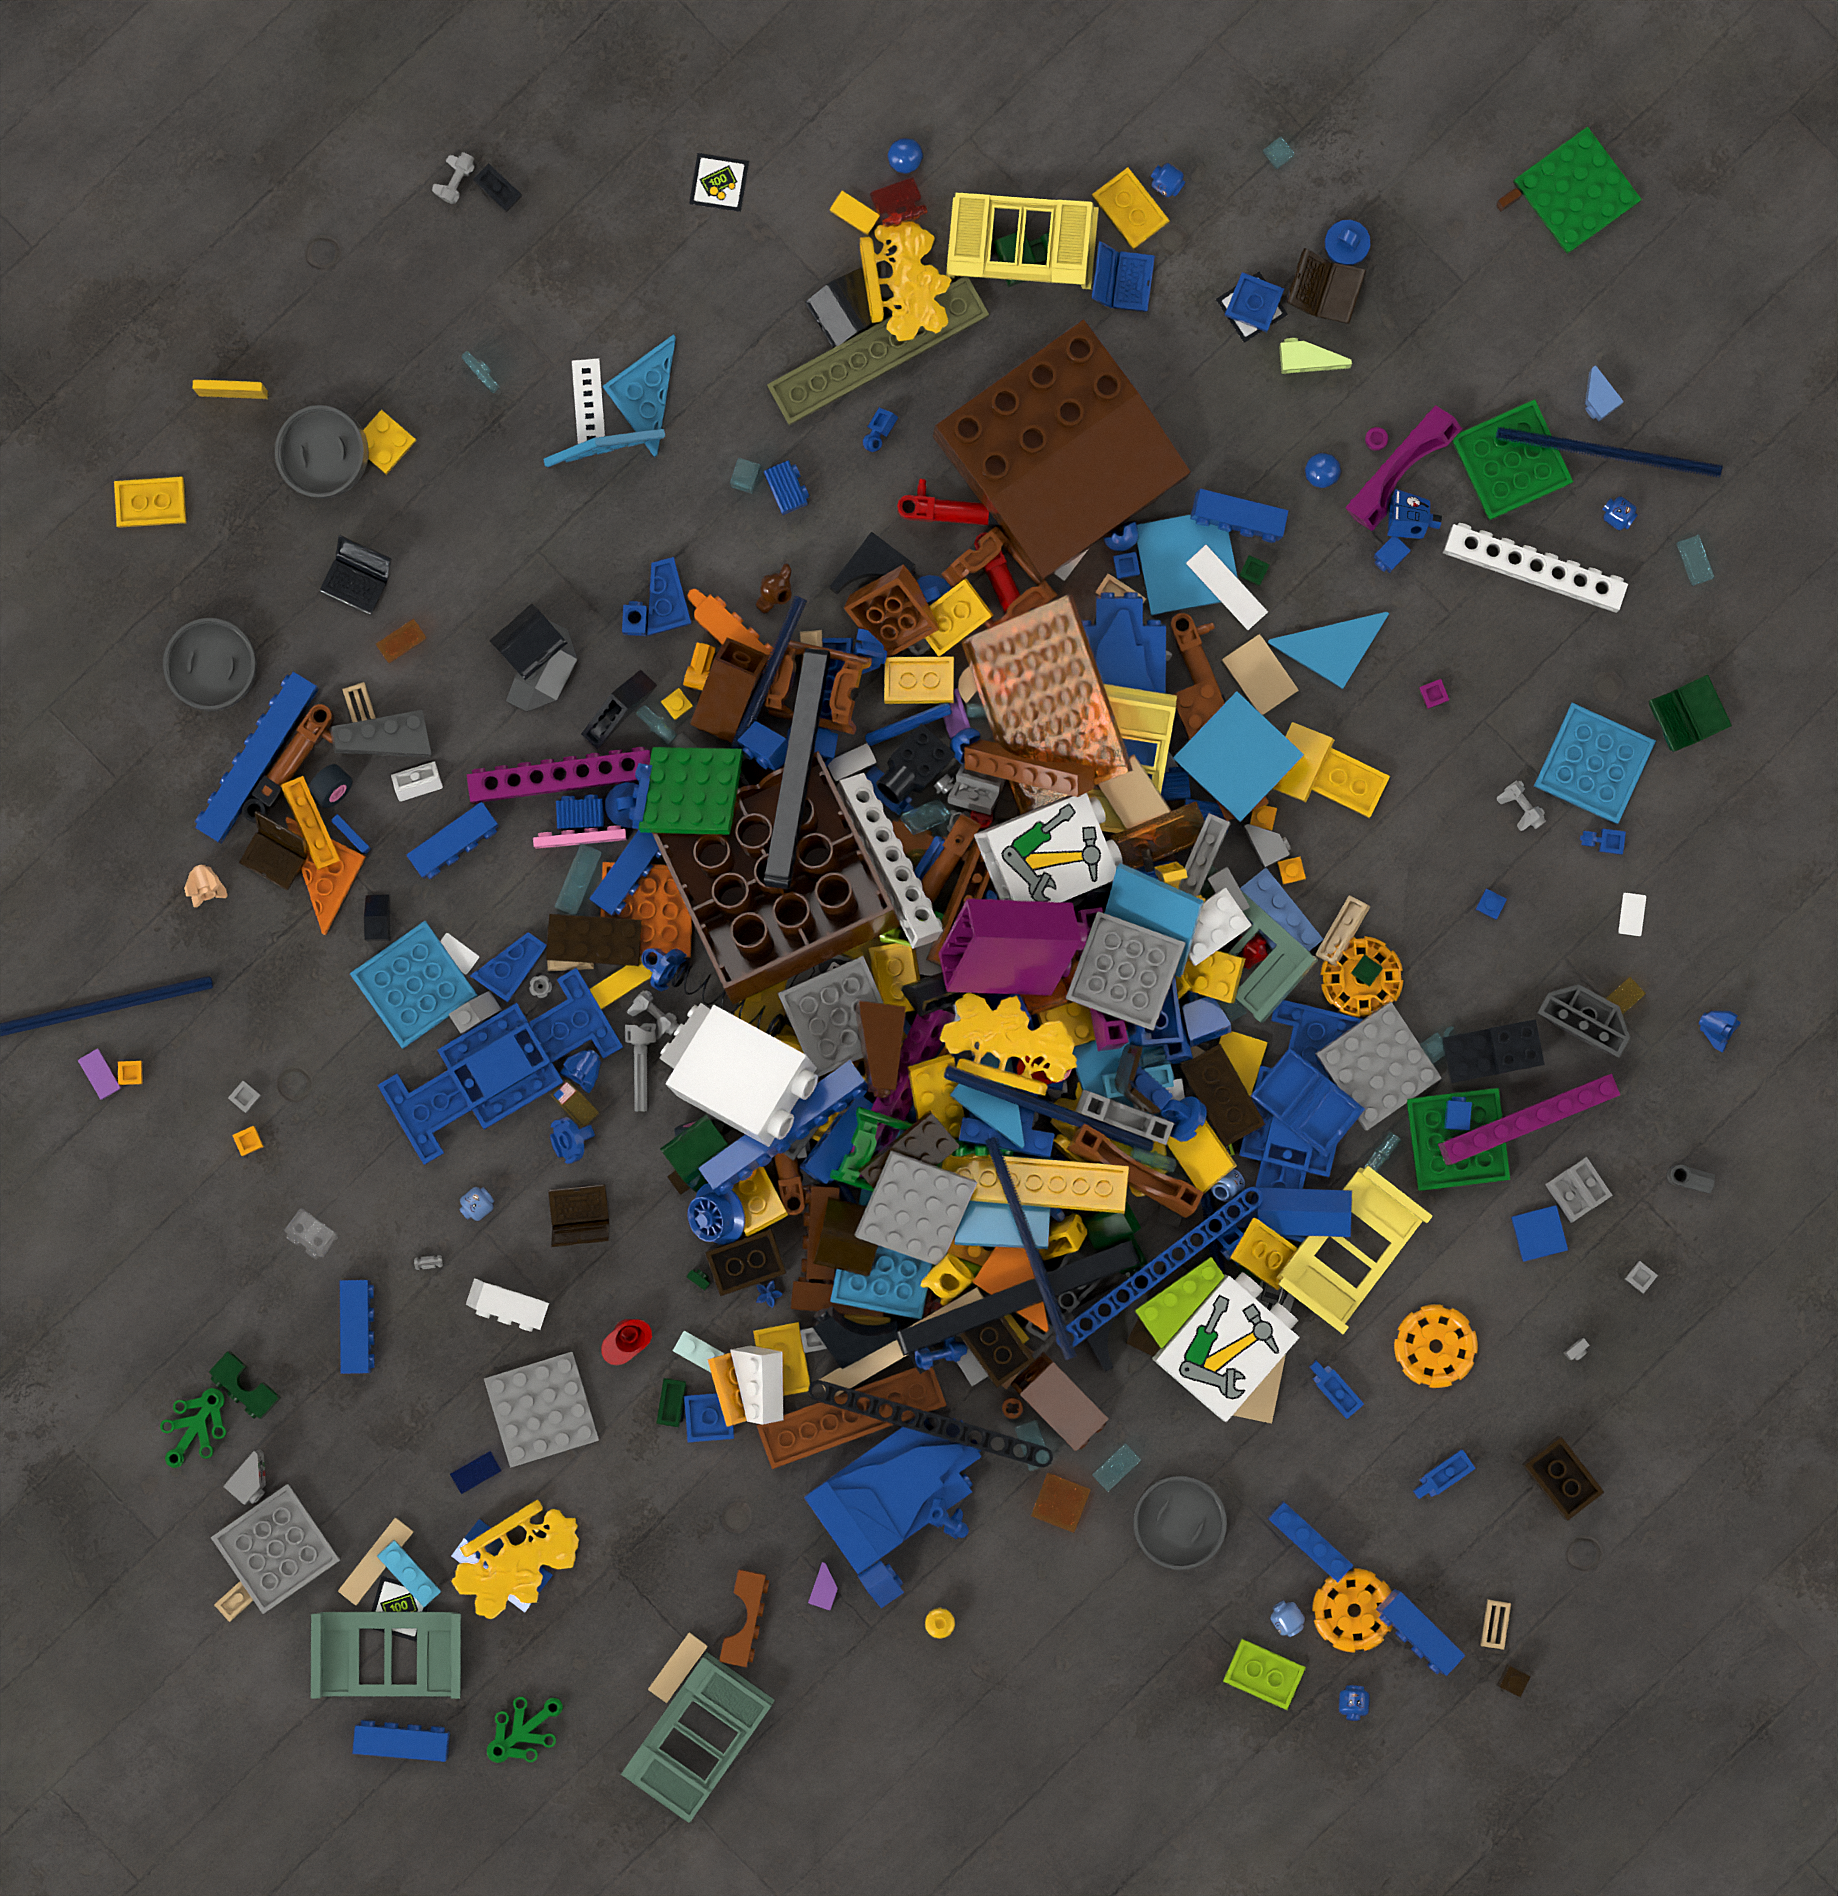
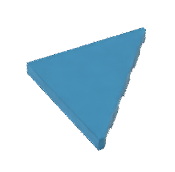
M674 335L602 386L635 432L662 429L676 341ZM660 439L649 440L644 443L654 458L658 455Z
M664 429L592 438L544 458L545 466L551 467L563 461L567 463L583 459V457L611 452L626 446L631 447L643 444L649 440L663 439L665 437Z
M1383 612L1269 639L1268 644L1343 689L1389 613Z
M987 1052L981 1058L980 1063L998 1068L1000 1060L991 1052ZM1010 1057L1007 1059L1005 1071L1013 1073ZM999 1083V1084L1005 1085V1086H1007V1087H1010V1088H1013V1089L1016 1090V1087L1009 1086V1085H1006V1084H1003V1083ZM962 1084L957 1085L950 1094L951 1098L1023 1149L1024 1139L1018 1105Z

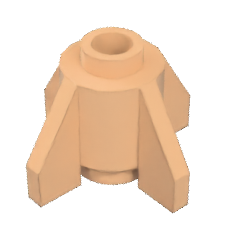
M197 865L189 873L184 889L186 896L192 897L194 907H198L203 901L214 897L226 898L228 896L226 888L219 881V877L213 872L211 867Z

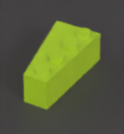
M1209 1257L1134 1311L1162 1349L1225 1276L1212 1257Z

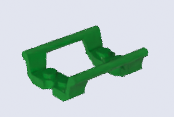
M858 1107L856 1110L858 1125L851 1140L852 1144L855 1145V1150L851 1154H845L839 1171L832 1169L830 1178L873 1192L874 1189L866 1180L858 1178L861 1175L858 1169L865 1165L873 1155L876 1147L877 1122L906 1131L913 1124Z

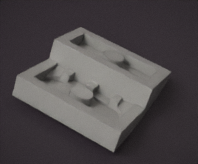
M964 763L956 775V783L948 795V803L991 815L1006 779L967 770Z
M1587 1157L1545 1184L1571 1223L1612 1196Z

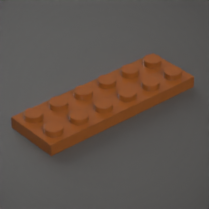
M1213 677L1172 694L1177 695L1176 710L1189 740L1225 704ZM1266 796L1251 811L1269 804ZM1217 801V804L1221 810L1224 820L1230 821L1235 819V817Z

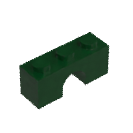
M227 1351L209 1371L212 1375L210 1379L218 1387L224 1386L230 1392L227 1395L236 1403L241 1401L246 1406L245 1411L252 1418H264L281 1397L265 1382H262L253 1391L245 1390L240 1384V1375L247 1366L231 1351Z

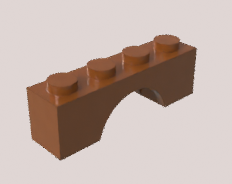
M738 1569L734 1593L746 1605L747 1621L741 1631L724 1638L719 1662L747 1667L748 1662L753 1663L755 1649L751 1648L753 1639H758L760 1626L756 1625L757 1617H762L765 1603H761L762 1593L767 1594L770 1581L766 1580V1574Z

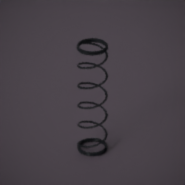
M688 961L681 963L673 976L672 986L675 988L679 987L684 981V991L687 995L696 993L704 986L702 992L703 1004L711 1005L722 996L720 1004L722 1009L726 994L725 989L713 1002L706 1003L704 1001V993L711 976L709 974L698 989L688 993L686 991V981L693 964H690ZM686 966V968H685V970H684V972H683L681 978H680V979L678 980V982L676 983V980H677V978H678L680 972H681L682 969ZM746 999L742 1000L730 1014L740 1007L739 1019H741V1012ZM766 1005L763 1006L761 1011L748 1024H751L759 1017L757 1024V1029H759L760 1020ZM778 1014L773 1018L766 1030L768 1035L776 1036L781 1028L784 1016Z

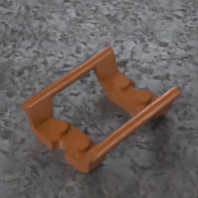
M997 526L978 541L979 550L973 551L969 548L941 575L954 588L969 573L980 571L1001 551L1002 545L1038 587L1029 588L1007 608L1006 615L995 621L990 618L984 622V625L1002 644L1030 619L1029 610L1035 609L1039 611L1050 601L1054 600L1058 594L1046 581L1040 583L1003 531Z
M790 640L788 642L789 645H787L788 647L784 650L785 653L783 658H781L782 661H780V666H778L776 677L771 682V687H768V693L765 695L766 698H764V706H767L769 709V715L793 720L794 711L784 705V701L789 697L796 673L795 654L805 653L806 648L829 650L831 659L844 661L845 663L836 674L830 697L832 720L820 718L819 727L854 735L856 725L851 720L855 701L851 699L850 693L854 688L859 687L862 670L871 666L872 658Z

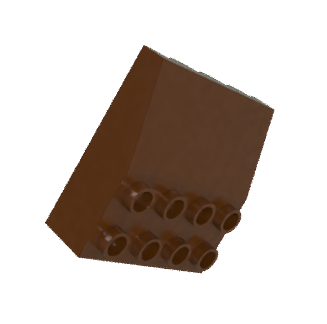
M1084 319L936 424L932 436L980 502L993 515L1000 525V529L1040 583L1048 579L1059 568L1076 559L1098 540L1119 528L1134 514L1151 505L1169 489L1187 479L1191 473L1138 391Z
M819 751L815 752L813 756L790 889L765 886V873L784 767L767 775L758 785L738 788L730 835L652 833L732 1004H736L901 926L893 905Z

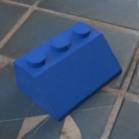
M1175 975L1154 1031L1127 1022L1129 1044L1147 1048L1184 1042Z

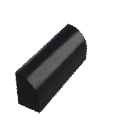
M943 972L906 984L901 989L919 1016L954 1005L958 999L963 998L964 994L970 993L947 992ZM973 993V994L980 996V995H983V994H985V993Z

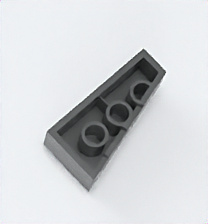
M422 710L332 726L330 729L334 753L430 758L432 755Z

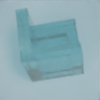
M738 458L730 486L753 494L761 469L760 464Z

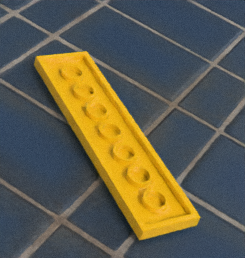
M951 1153L942 1161V1169L977 1182L970 1201L1008 1204L991 1155L977 1156L975 1154H968L966 1156H952ZM1002 1156L1005 1157L1003 1160L1007 1162L1005 1164L1008 1165L1006 1168H1009L1007 1171L1011 1173L1009 1175L1012 1176L1010 1179H1013L1011 1182L1015 1184L1013 1186L1016 1187L1014 1190H1017L1015 1193L1018 1192L1016 1195H1019L1017 1197L1020 1198L1018 1201H1021L1019 1204L1125 1213L1129 1166Z

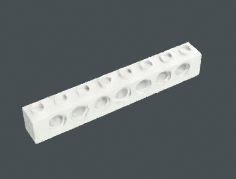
M1463 523L1453 524L1443 554L1615 613L1621 607L1628 586L1621 577L1601 575L1602 571L1595 568H1589L1588 570L1580 568V564L1575 561L1567 560V562L1558 560V556L1551 553L1542 555L1537 553V549L1531 546L1524 545L1523 548L1516 546L1513 540L1507 538L1499 540L1493 538L1492 533L1480 530L1479 533L1472 531L1471 526ZM1473 539L1476 542V548L1468 549L1465 546V540ZM1487 547H1496L1498 556H1489L1486 551ZM1509 554H1517L1520 558V563H1510L1508 559ZM1538 561L1542 566L1541 571H1533L1530 563ZM1555 568L1562 570L1563 578L1555 579L1552 575V570ZM1574 577H1583L1585 580V586H1576L1574 583ZM1596 584H1604L1607 588L1606 594H1599L1596 591Z
M864 773L840 780L836 787L912 948L938 940L943 931L942 923L938 917L936 918L932 910V903L929 898H926L922 890V883L919 878H916L912 863L909 858H906L900 839L896 838L893 832V825L886 818L883 812V805L873 792L871 781L867 780ZM857 799H862L865 803H862ZM886 857L893 859L894 862L889 861ZM896 877L902 878L904 882L899 881ZM906 897H910L914 901H909ZM916 917H920L924 921H919Z

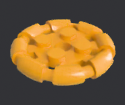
M1364 936L1361 939L1353 937L1349 941L1350 943L1345 952H1342L1348 959L1343 965L1337 961V966H1334L1324 960L1320 974L1323 975L1321 987L1330 1005H1335L1341 1014L1356 1018L1368 1017L1388 1002H1396L1398 1000L1404 980H1401L1403 968L1397 954L1394 951L1391 952L1385 946L1386 943L1368 936ZM1356 948H1365V955L1383 967L1370 987L1358 983L1356 977L1350 974L1364 955H1357ZM1336 950L1331 955L1328 953L1327 956L1332 958ZM1378 953L1385 958L1381 964L1374 958ZM1385 972H1392V980L1385 981ZM1339 974V983H1332V975ZM1381 990L1387 994L1383 1000L1377 997ZM1343 992L1346 996L1350 997L1346 1003L1339 998ZM1368 1000V1007L1360 1008L1359 1001Z
M1440 1304L1420 1307L1421 1310L1408 1314L1397 1329L1399 1334L1397 1339L1394 1340L1397 1362L1400 1361L1404 1374L1419 1385L1421 1383L1427 1384L1429 1388L1451 1386L1452 1382L1458 1379L1462 1380L1475 1363L1473 1362L1474 1355L1478 1352L1475 1330L1472 1331L1469 1326L1470 1321L1454 1308H1444ZM1440 1316L1448 1318L1446 1325L1438 1323ZM1425 1318L1428 1324L1421 1328L1418 1321ZM1461 1328L1464 1336L1458 1339L1454 1331ZM1408 1333L1415 1335L1412 1344L1406 1342ZM1434 1339H1438L1442 1343V1349L1438 1353H1433L1429 1348L1430 1342ZM1459 1348L1466 1350L1464 1359L1457 1357ZM1414 1353L1418 1361L1411 1364L1408 1356ZM1451 1365L1454 1371L1446 1374L1443 1368ZM1425 1367L1433 1369L1432 1376L1424 1374Z
M1353 1568L1339 1582H1336L1329 1576L1324 1580L1325 1584L1322 1588H1318L1312 1605V1611H1315L1314 1624L1324 1640H1329L1336 1649L1355 1653V1650H1370L1384 1641L1383 1637L1388 1631L1391 1632L1393 1628L1392 1625L1388 1627L1378 1618L1381 1614L1376 1610L1377 1603L1383 1602L1392 1591L1384 1580L1380 1581L1375 1577L1376 1574L1371 1571ZM1355 1580V1587H1347L1346 1581ZM1369 1584L1375 1588L1372 1594L1365 1590ZM1333 1588L1339 1592L1334 1599L1328 1596ZM1353 1603L1358 1604L1361 1609L1360 1614L1356 1617L1350 1616L1347 1611L1349 1605ZM1324 1610H1331L1330 1618H1325ZM1375 1621L1381 1625L1376 1632L1370 1629ZM1336 1626L1343 1630L1340 1636L1333 1632ZM1361 1633L1362 1640L1354 1641L1353 1634Z

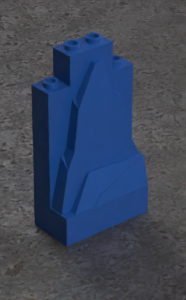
M1102 592L1101 596H1096V624H1091V620H1078V624H1073L1072 762L1082 763L1095 682L1166 694V625L1161 624V620H1147V624H1143V598L1138 596L1137 592H1125L1124 596H1115L1113 592ZM1103 735L1099 758L1123 761L1135 754L1141 765L1154 767L1157 744Z
M915 1418L912 1419V1420H911L910 1422H908L907 1424H911L912 1422H914ZM926 1419L924 1427L930 1431L933 1427ZM951 1424L946 1428V1433L950 1437H956L959 1435L960 1429L957 1425ZM901 1427L806 1494L804 1498L854 1570L859 1574L928 1524V1517L934 1498L945 1499V1510H948L972 1493L970 1489L973 1486L972 1482L966 1474L961 1476L959 1472L981 1458L982 1456L979 1453L981 1450ZM969 1439L971 1443L978 1444L976 1439H973L972 1441Z

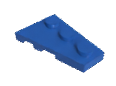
M674 557L651 563L647 636L692 624Z
M528 932L470 976L509 1002L545 951L547 945Z

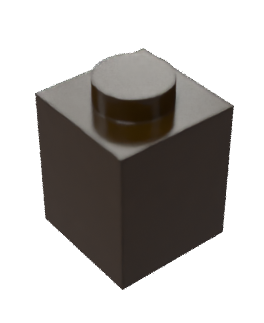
M1507 1664L1497 1686L1521 1698L1531 1676Z

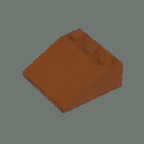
M904 564L850 594L844 607L860 629L868 630L883 644V650L887 651L886 657L897 654L939 630L937 621L918 582Z

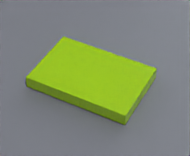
M1241 1638L1223 1682L1287 1710L1306 1667Z

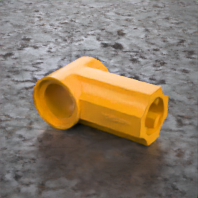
M696 643L691 664L688 666L685 674L684 686L703 690L715 655V647Z

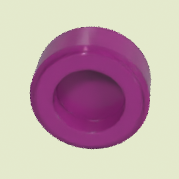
M1380 427L1371 428L1365 436L1366 446L1373 451L1384 449L1388 443L1387 432Z

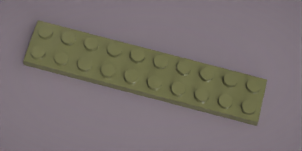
M965 276L950 284L945 293L935 296L934 300L945 307L949 320L947 326L942 327L940 332L934 333L920 326L914 339L898 341L896 335L886 330L887 323L891 319L890 317L767 384L788 425L794 424L989 317V313L969 277Z

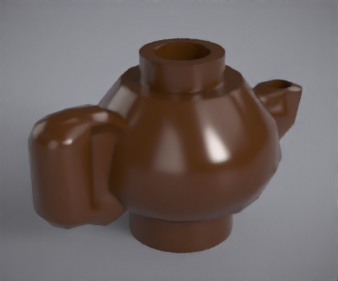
M784 564L780 573L766 575L762 579L760 587L761 596L756 602V607L762 613H768L774 607V604L782 605L790 600L792 592L789 579L792 570L789 564Z

